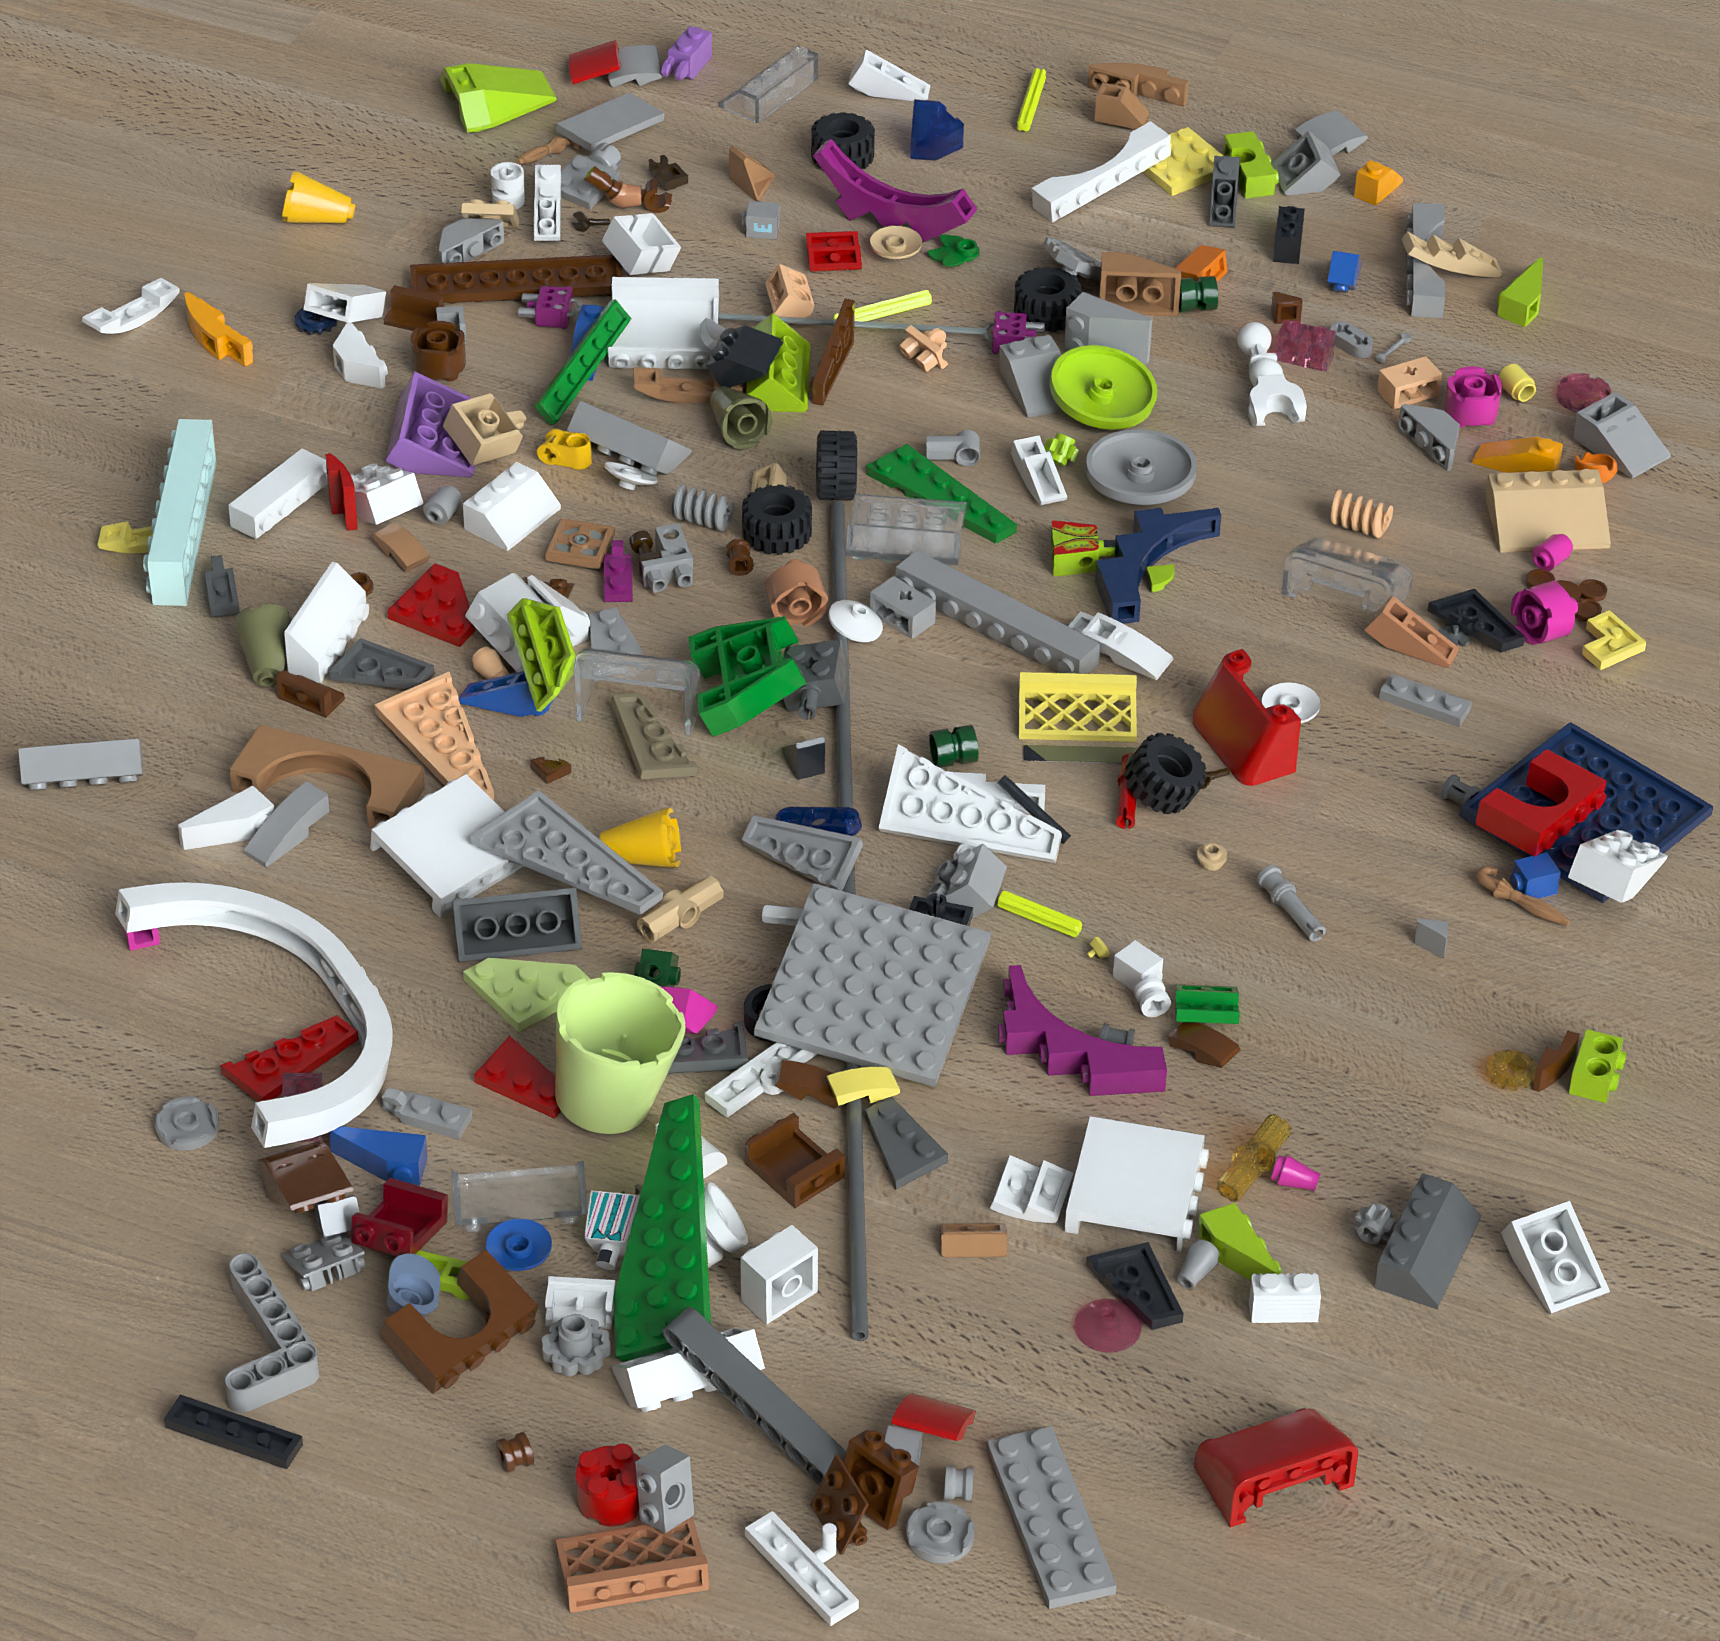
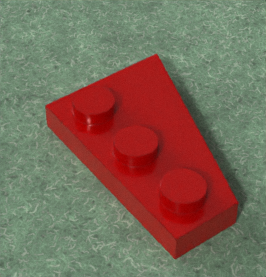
M510 1035L474 1074L476 1084L553 1119L561 1112L555 1097L556 1076Z

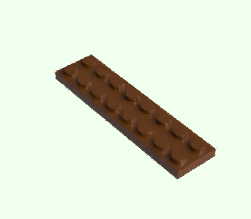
M614 255L410 265L411 289L443 296V302L450 304L457 302L522 299L523 293L539 294L541 286L566 288L571 286L573 296H611L612 277H623L622 266Z

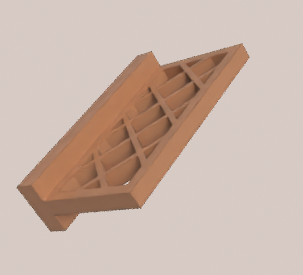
M690 1517L667 1533L649 1525H641L555 1540L570 1613L709 1590L708 1562L706 1555L702 1552L693 1517ZM688 1531L689 1533L682 1541L671 1537L676 1532ZM648 1537L653 1539L647 1547L636 1542L639 1538ZM609 1543L619 1545L613 1552L601 1548L604 1544ZM662 1544L674 1548L668 1555L656 1551ZM573 1549L584 1551L578 1558L565 1553V1551ZM627 1550L639 1554L634 1561L622 1557V1555ZM682 1553L690 1555V1557L678 1558ZM593 1555L604 1559V1562L599 1567L587 1563V1561ZM648 1558L656 1561L654 1563L643 1564ZM613 1564L622 1567L608 1570ZM578 1570L588 1573L573 1576Z

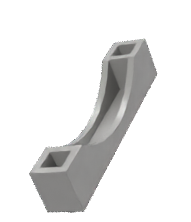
M1413 203L1412 213H1407V231L1426 242L1432 235L1442 239L1444 204ZM1406 251V306H1411V316L1443 318L1445 281L1432 270L1429 264L1408 255Z

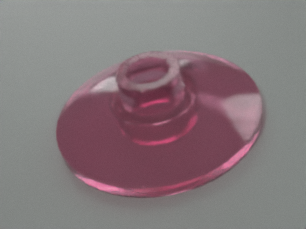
M1100 1299L1092 1301L1083 1306L1075 1318V1332L1080 1341L1089 1348L1100 1352L1113 1353L1123 1351L1135 1344L1141 1334V1319L1127 1305L1118 1300Z

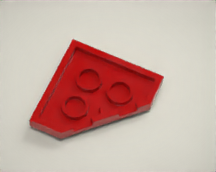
M434 563L387 610L389 620L457 647H461L476 631L475 626L465 616L470 606L459 572Z

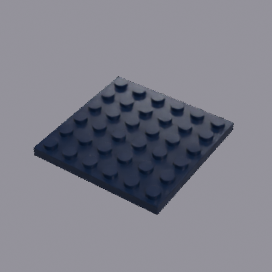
M1570 722L1462 805L1459 813L1460 817L1475 825L1480 800L1496 788L1530 805L1540 807L1558 805L1554 800L1526 786L1530 762L1546 749L1605 779L1604 793L1606 794V799L1601 808L1593 810L1582 823L1579 822L1572 827L1566 836L1562 835L1557 839L1550 849H1545L1540 853L1548 852L1561 871L1560 878L1599 902L1604 903L1610 897L1568 878L1580 844L1613 831L1622 830L1630 833L1633 836L1632 839L1637 842H1647L1656 845L1660 849L1659 852L1664 854L1710 817L1713 806ZM1477 826L1478 828L1482 829L1486 833L1500 840L1504 844L1518 851L1522 855L1526 857L1532 856L1531 854L1521 850L1520 848Z

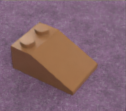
M1102 252L1100 299L1142 315L1178 317L1181 270L1130 253Z

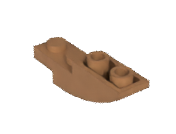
M1096 63L1089 66L1088 88L1099 90L1102 83L1127 87L1135 97L1141 95L1182 107L1187 103L1189 81L1169 76V69L1134 63Z

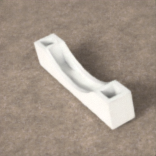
M1151 121L1130 133L1129 140L1124 148L1107 163L1080 174L1051 177L1033 187V209L1052 223L1171 156L1170 135Z

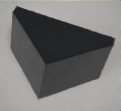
M824 737L781 748L797 780L825 773Z

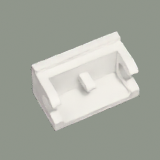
M549 1276L545 1308H547L545 1325L550 1326L552 1323L558 1322V1320L570 1314H581L589 1319L597 1320L599 1322V1329L612 1330L614 1293L616 1289L615 1280Z

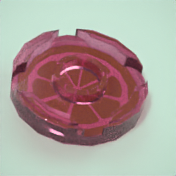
M1571 374L1560 381L1556 397L1564 408L1573 412H1579L1611 394L1609 384L1597 376L1596 379L1589 378L1590 374Z

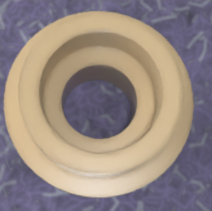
M1216 843L1204 844L1197 851V859L1202 868L1215 871L1220 869L1226 862L1227 851Z

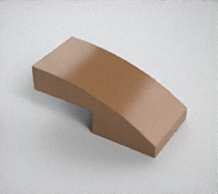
M396 522L372 534L373 539L387 557L392 555L404 572L420 566L429 560L430 554L421 543Z

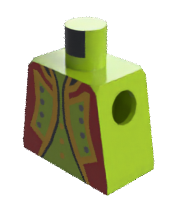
M1052 520L1051 554L1053 576L1096 572V560H1099V557L1115 556V540H1098L1097 526L1094 524Z

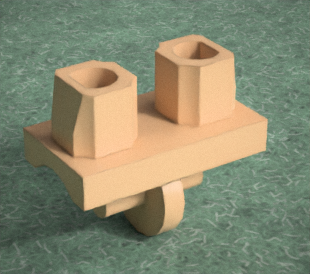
M912 325L905 329L908 338L899 347L906 358L910 360L920 352L921 354L915 360L918 366L925 372H928L935 365L941 369L948 365L947 361L942 358L943 349L947 346L945 342L946 333L943 330L935 328L932 331L926 330L923 334Z

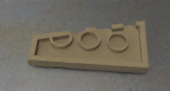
M641 693L612 695L611 705L640 780L697 776L698 765L695 761H689L686 757L687 751L681 744L677 745L671 738L672 732L667 726L660 724L658 714Z

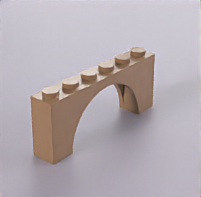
M259 725L229 769L232 792L236 793L254 786L263 794L275 783L304 773L324 772L349 778L362 786L370 796L366 804L367 821L370 828H374L378 823L396 816L403 808L413 806L425 789L423 766L264 725Z

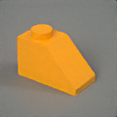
M1370 160L1357 171L1354 197L1377 206L1403 182V178L1393 169Z

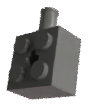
M841 639L794 645L785 648L783 660L792 657L806 681L805 685L783 698L788 712L797 711L799 717L808 720L809 711H811L810 719H813L817 713L816 709L819 707L844 704L850 663Z

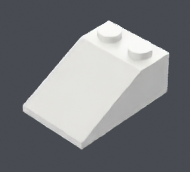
M1570 1201L1512 1221L1501 1232L1513 1262L1549 1314L1610 1292Z

